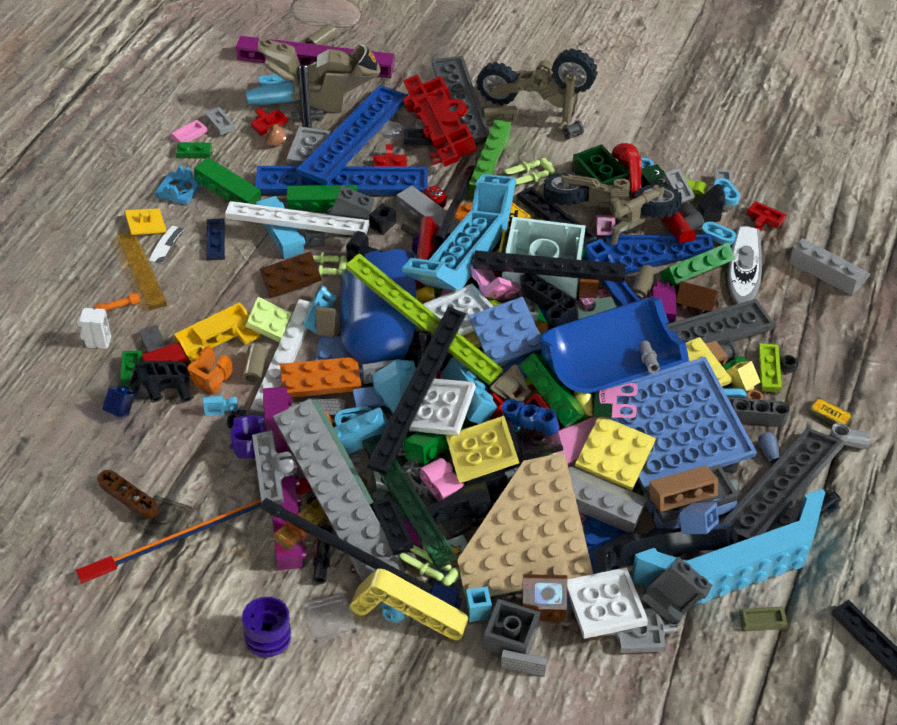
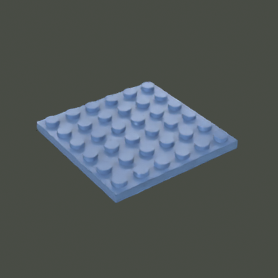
M706 357L609 387L613 388L629 383L638 385L636 396H617V404H632L637 407L636 417H608V419L656 438L637 479L643 492L645 487L649 486V481L706 465L708 468L719 464L721 467H725L756 457L757 452ZM624 386L621 388V391L623 393H632L634 388L632 386ZM629 407L620 409V413L623 415H630L633 412Z

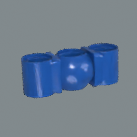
M516 399L506 400L502 405L505 419L510 418L512 426H522L527 430L536 429L537 432H542L549 436L559 431L556 413L552 409L539 408L533 404L525 405L524 402H518Z

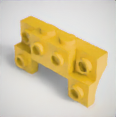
M239 302L175 333L174 338L176 343L179 342L185 353L186 360L191 364L197 359L201 350L208 345L214 348L236 336L246 345L260 338L261 334L245 327L249 315L245 307Z

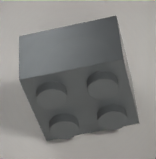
M498 599L484 633L483 649L501 655L503 650L529 654L539 627L540 612Z

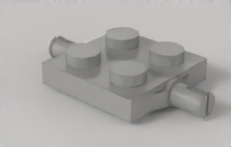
M644 609L648 619L647 626L604 634L603 636L616 635L619 641L620 653L665 651V633H678V625H664L660 614L655 609Z

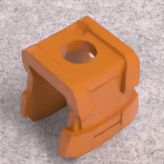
M208 345L201 350L197 359L188 366V371L195 386L209 394H215L220 390L221 383L226 382L231 376L233 367L229 356L222 355L214 369L209 374H206L205 372L212 369L215 363V353L212 347Z

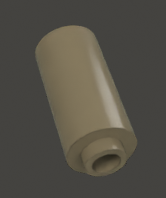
M326 24L306 38L305 43L325 45L337 36V30L335 26Z
M643 265L640 267L631 288L641 300L648 298L657 275L656 270L652 266Z
M259 343L251 344L247 350L242 380L249 385L259 384L262 378L267 349Z

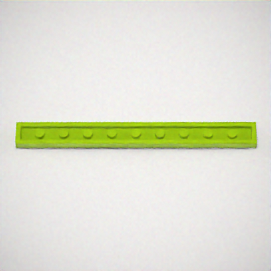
M358 254L346 264V269L419 329L431 331V338L433 337L441 321L438 316L361 254ZM457 333L448 352L490 386L503 373V369Z

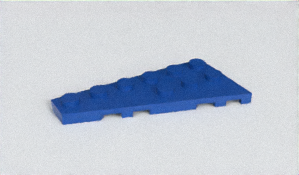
M711 234L696 235L695 241L679 243L673 235H619L615 245L610 243L612 235H605L604 240L611 251L614 263L625 264V274L639 271L643 265L655 267L694 257L713 249Z

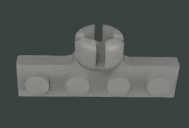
M272 430L254 434L252 438L261 502L268 498L277 504H283L281 480L296 473V468H294L296 463L292 456L293 454L290 451L277 453Z

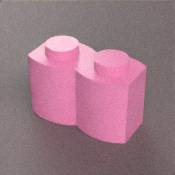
M443 458L420 468L422 482L432 492L437 501L447 498L465 485L464 482L459 483L457 475L453 473L452 465Z

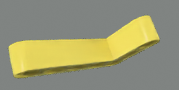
M376 569L357 587L349 606L354 613L366 615L382 601L453 640L462 639L468 622V616L464 612L385 569Z

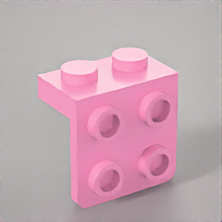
M473 264L470 266L471 275L477 281L479 291L485 297L505 302L513 298L521 290L516 282L500 277L496 278L492 270L473 269Z

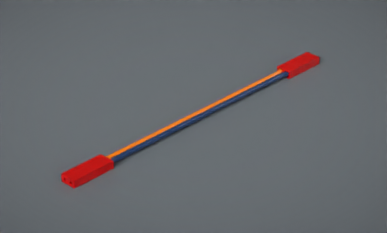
M305 477L299 479L300 489H296V494H303L312 490ZM261 499L121 556L113 558L111 555L76 569V573L81 584L117 570L119 564L257 509L262 504Z

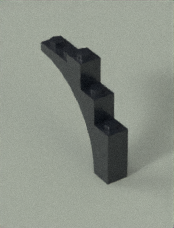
M510 418L505 420L519 463L471 479L454 494L428 505L427 511L433 525L472 513L475 519L488 515L493 507L490 495L504 491L508 485L505 471L520 467L523 462Z

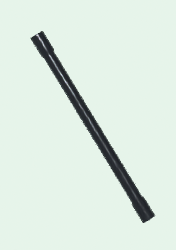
M474 166L467 167L464 178L439 229L436 231L433 241L437 245L443 244L450 225L469 187V182L475 170Z
M268 498L263 500L260 506L261 510L290 523L375 570L385 569L431 594L433 586L400 571L284 509L283 506Z

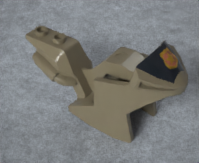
M259 37L258 51L266 55L264 65L281 78L293 81L295 92L291 97L300 101L298 67L300 64L295 48L285 43ZM360 43L354 49V52L351 53L327 49V51L317 55L316 62L307 66L310 106L328 112L341 113L343 95L380 74V66L374 54L365 44ZM317 84L322 85L320 90H315Z

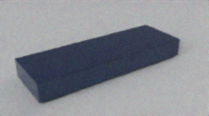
M225 218L207 219V261L225 260Z

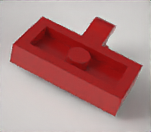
M262 108L255 110L258 116L255 117L256 120L251 122V128L262 136L267 133L271 125L278 124L282 126L288 123V119L278 109L266 114Z
M386 144V155H373V166L407 167L406 155H393V144Z
M755 201L747 210L746 215L755 219L756 225L754 228L761 231L764 224L778 229L785 221L787 214Z

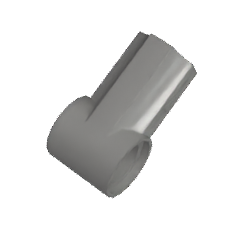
M835 423L829 433V436L842 440L843 446L864 449L869 447L870 432L849 429L843 423Z

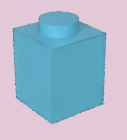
M488 586L466 589L465 604L469 622L489 620L491 618L492 604Z

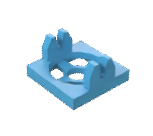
M180 165L176 172H169L156 190L155 197L187 205L201 184L194 180L189 167H186L184 172L183 166ZM174 180L181 181L179 184L176 185L170 184V182ZM190 183L191 189H186L185 185Z

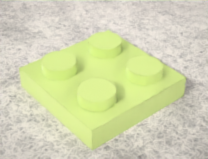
M258 297L245 327L280 342L292 313Z

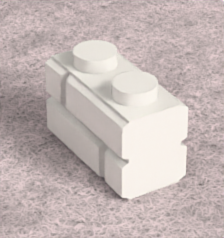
M84 308L77 319V325L81 327V340L85 341L87 348L98 347L107 349L111 339V332L106 310Z

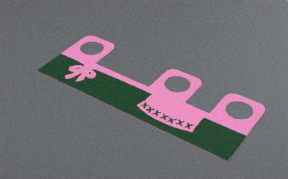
M629 383L596 391L593 417H636L637 407L632 404H617V396H636L638 385ZM632 386L634 391L632 393H623L621 388ZM629 407L633 412L630 415H623L620 413V409Z

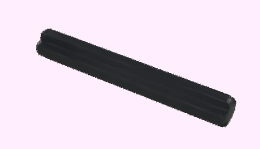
M299 66L298 78L302 127L312 128L308 67Z

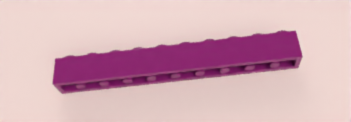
M240 36L236 45L237 60L265 63L266 55L258 51L259 38ZM269 39L293 46L300 66H308L316 62L317 55L327 51V49L347 53L354 52V49ZM371 51L380 66V74L377 77L391 78L395 68V54Z
M287 387L263 388L266 431H273L277 453L290 451L287 443L279 434L280 430L273 416L292 406L291 394L287 395ZM295 460L296 465L294 468H296V472H298V464ZM294 474L284 477L281 480L284 503L279 505L303 518L302 511H298V506H301V494H296V489H300L299 476ZM272 516L277 570L302 568V560L306 559V547H301V541H305L304 531L280 518Z

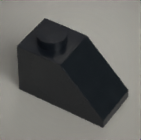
M720 184L713 186L697 200L695 209L700 212L705 223L721 221L726 195Z

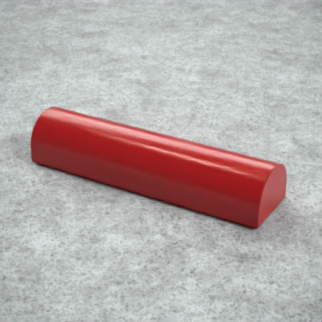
M680 212L671 217L664 216V218H661L679 243L696 240V233Z
M431 216L421 219L416 259L429 260L435 253L433 238L437 231V225ZM416 280L417 286L425 287L424 284Z

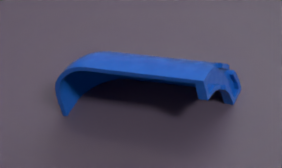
M391 249V251L379 252V250L365 254L364 258L416 299V280L402 271V267L408 260L414 258L413 252ZM345 269L341 274L340 334L343 345L362 364L396 359L403 360L411 344L416 325Z
M654 296L553 327L539 337L542 357L547 361L551 371L565 386L581 393L600 391L652 374L648 372L646 364L641 360L642 354L638 345L642 341L650 342L652 350L656 352L657 362L660 365L659 371L689 361L686 342L680 339L674 331L670 332L666 325L669 321L665 314L662 300Z

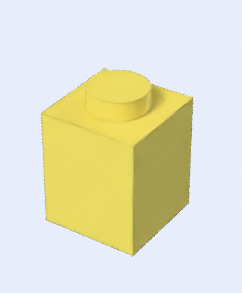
M752 361L739 362L726 370L732 379L731 383L734 389L738 388L749 392L754 389L756 384L760 383Z

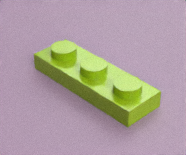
M759 343L761 391L781 393L779 345Z

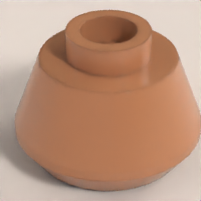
M278 124L271 125L265 136L266 144L269 146L282 145L286 140L285 131Z

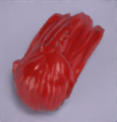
M621 143L613 148L611 154L629 171L630 190L635 199V192L642 185V159L634 145Z

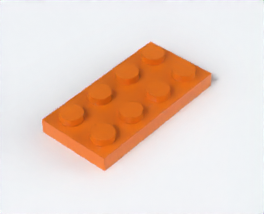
M354 357L280 364L282 387H287V395L291 394V398L353 392V389L361 388L358 361Z

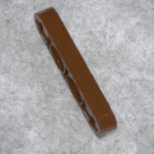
M104 470L99 473L97 480L100 487L144 519H151L158 514L159 510L156 501L112 470ZM119 487H126L124 491L116 492ZM139 496L137 501H129L132 497Z

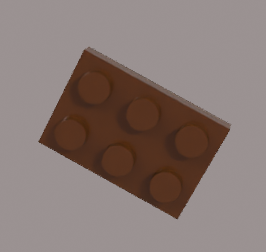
M311 251L260 268L270 298L322 281Z

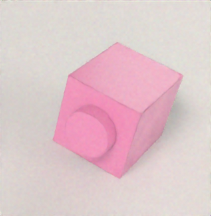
M595 215V234L612 235L615 217L613 215Z

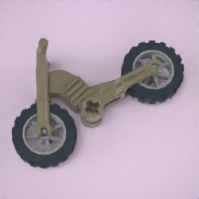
M572 48L559 53L553 65L547 60H542L535 71H513L510 66L507 67L504 63H488L477 76L476 84H478L477 89L480 90L482 97L484 96L487 101L490 100L493 104L498 103L499 105H507L512 102L521 90L538 92L543 100H548L552 105L563 108V119L556 129L557 132L562 133V127L566 124L568 125L571 116L575 114L579 92L583 93L591 88L598 71H596L597 65L594 64V59L590 58L589 54Z
M557 173L554 176H548L544 180L543 187L544 197L554 204H574L586 207L600 205L601 208H610V215H613L616 219L624 220L613 226L610 243L613 245L617 244L621 232H626L647 222L651 218L671 217L681 210L682 194L671 186L666 187L665 185L653 184L652 186L646 185L644 188L640 187L635 192V199L631 201L629 200L630 182L626 179H616L614 185L599 183L595 178L582 177V175H575V173Z

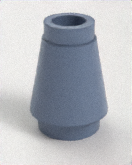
M771 432L764 433L757 438V445L770 464L776 463L780 458L777 438Z

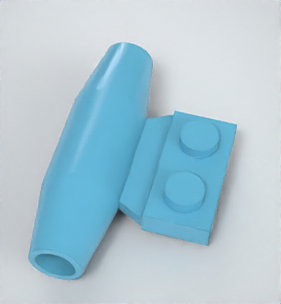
M277 74L258 76L260 87L246 91L248 104L271 105L297 101L291 97L295 92L293 82L283 79Z

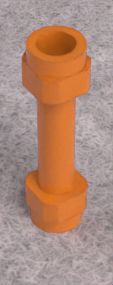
M137 292L130 293L128 297L106 304L103 302L94 305V309L109 311L128 304L133 306L140 303V298Z

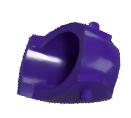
M249 415L234 418V425L230 432L232 444L229 447L234 450L237 458H255L252 435L266 432L264 417Z

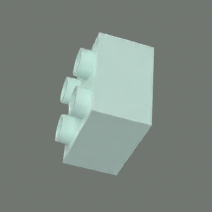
M513 217L506 253L582 260L585 226ZM502 271V278L518 283L521 288L520 277L525 273ZM537 275L576 299L579 278ZM519 291L516 293V295H515L513 298L508 299V300L517 299V298H518Z

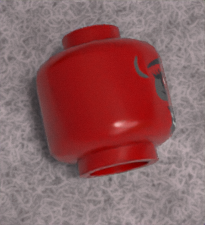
M434 185L424 189V195L440 207L444 208L446 206L447 196L439 186Z

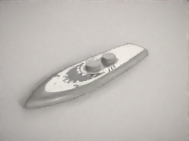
M750 226L737 227L735 232L736 238L731 247L736 259L728 262L727 284L734 304L753 300L761 282L762 252L760 230Z

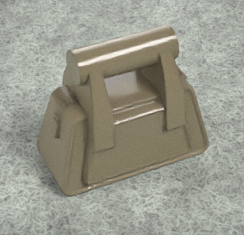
M516 364L491 385L489 394L495 393L503 402L509 399L523 402L533 392L525 384L526 379ZM516 392H522L515 398L514 394Z

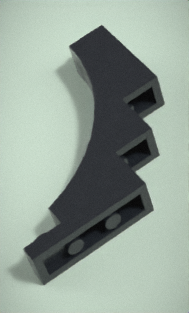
M718 523L707 534H682L681 527L654 528L646 534L623 533L596 550L598 571L607 572L614 566L633 564L635 554L652 548L666 555L718 550L737 543L738 534L734 524Z

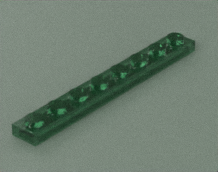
M381 434L362 441V446L370 459L382 437ZM395 458L387 476L381 473L379 475L436 569L438 570L456 562L457 557Z

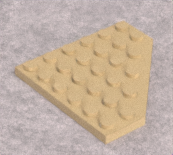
M565 453L522 462L457 559L465 600L466 589L487 586L490 598L522 592L523 574L567 575V579L593 574Z

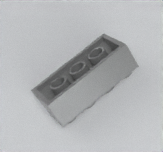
M804 238L793 247L789 263L851 296L870 277L869 272Z
M571 466L569 473L578 511L625 532L633 533L648 498Z

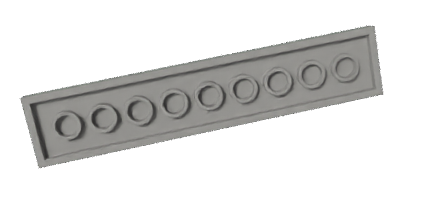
M311 399L274 415L273 419L337 537L405 572L406 570L398 555H393L383 528ZM347 555L361 582L375 571L372 567Z

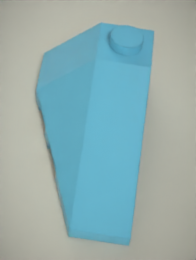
M394 360L372 375L376 394L381 395L386 408L389 407L393 413L416 370L414 361Z

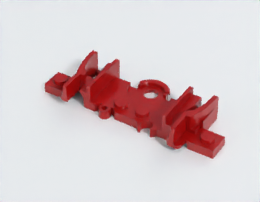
M418 74L403 80L409 96L403 98L407 112L416 113L417 118L422 120L425 126L423 130L425 137L431 138L436 152L429 154L433 165L442 162L444 167L460 161L459 157L477 151L467 124H461L459 120L461 116L463 117L466 114L467 106L460 99H451L442 76L423 84ZM452 106L458 107L455 111H449Z

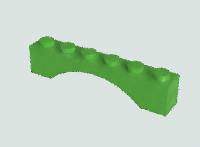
M494 120L469 182L468 199L473 200L476 181L482 174H494L500 154L507 147L510 140L511 122Z

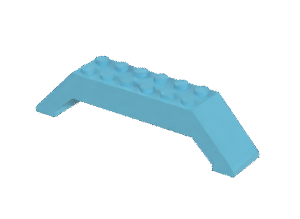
M482 174L476 181L471 211L429 260L410 258L402 267V271L425 286L460 291L472 276L470 266L473 264L475 250L491 252L501 240L503 230H507L516 177Z
M820 489L804 495L797 522L687 561L683 560L712 584L708 596L705 599L701 598L694 605L706 603L717 596H726L731 591L742 590L750 584L761 583L769 577L780 576L791 569L803 567L814 539L825 491ZM655 548L635 554L631 575L633 583L647 587L676 557L657 552Z

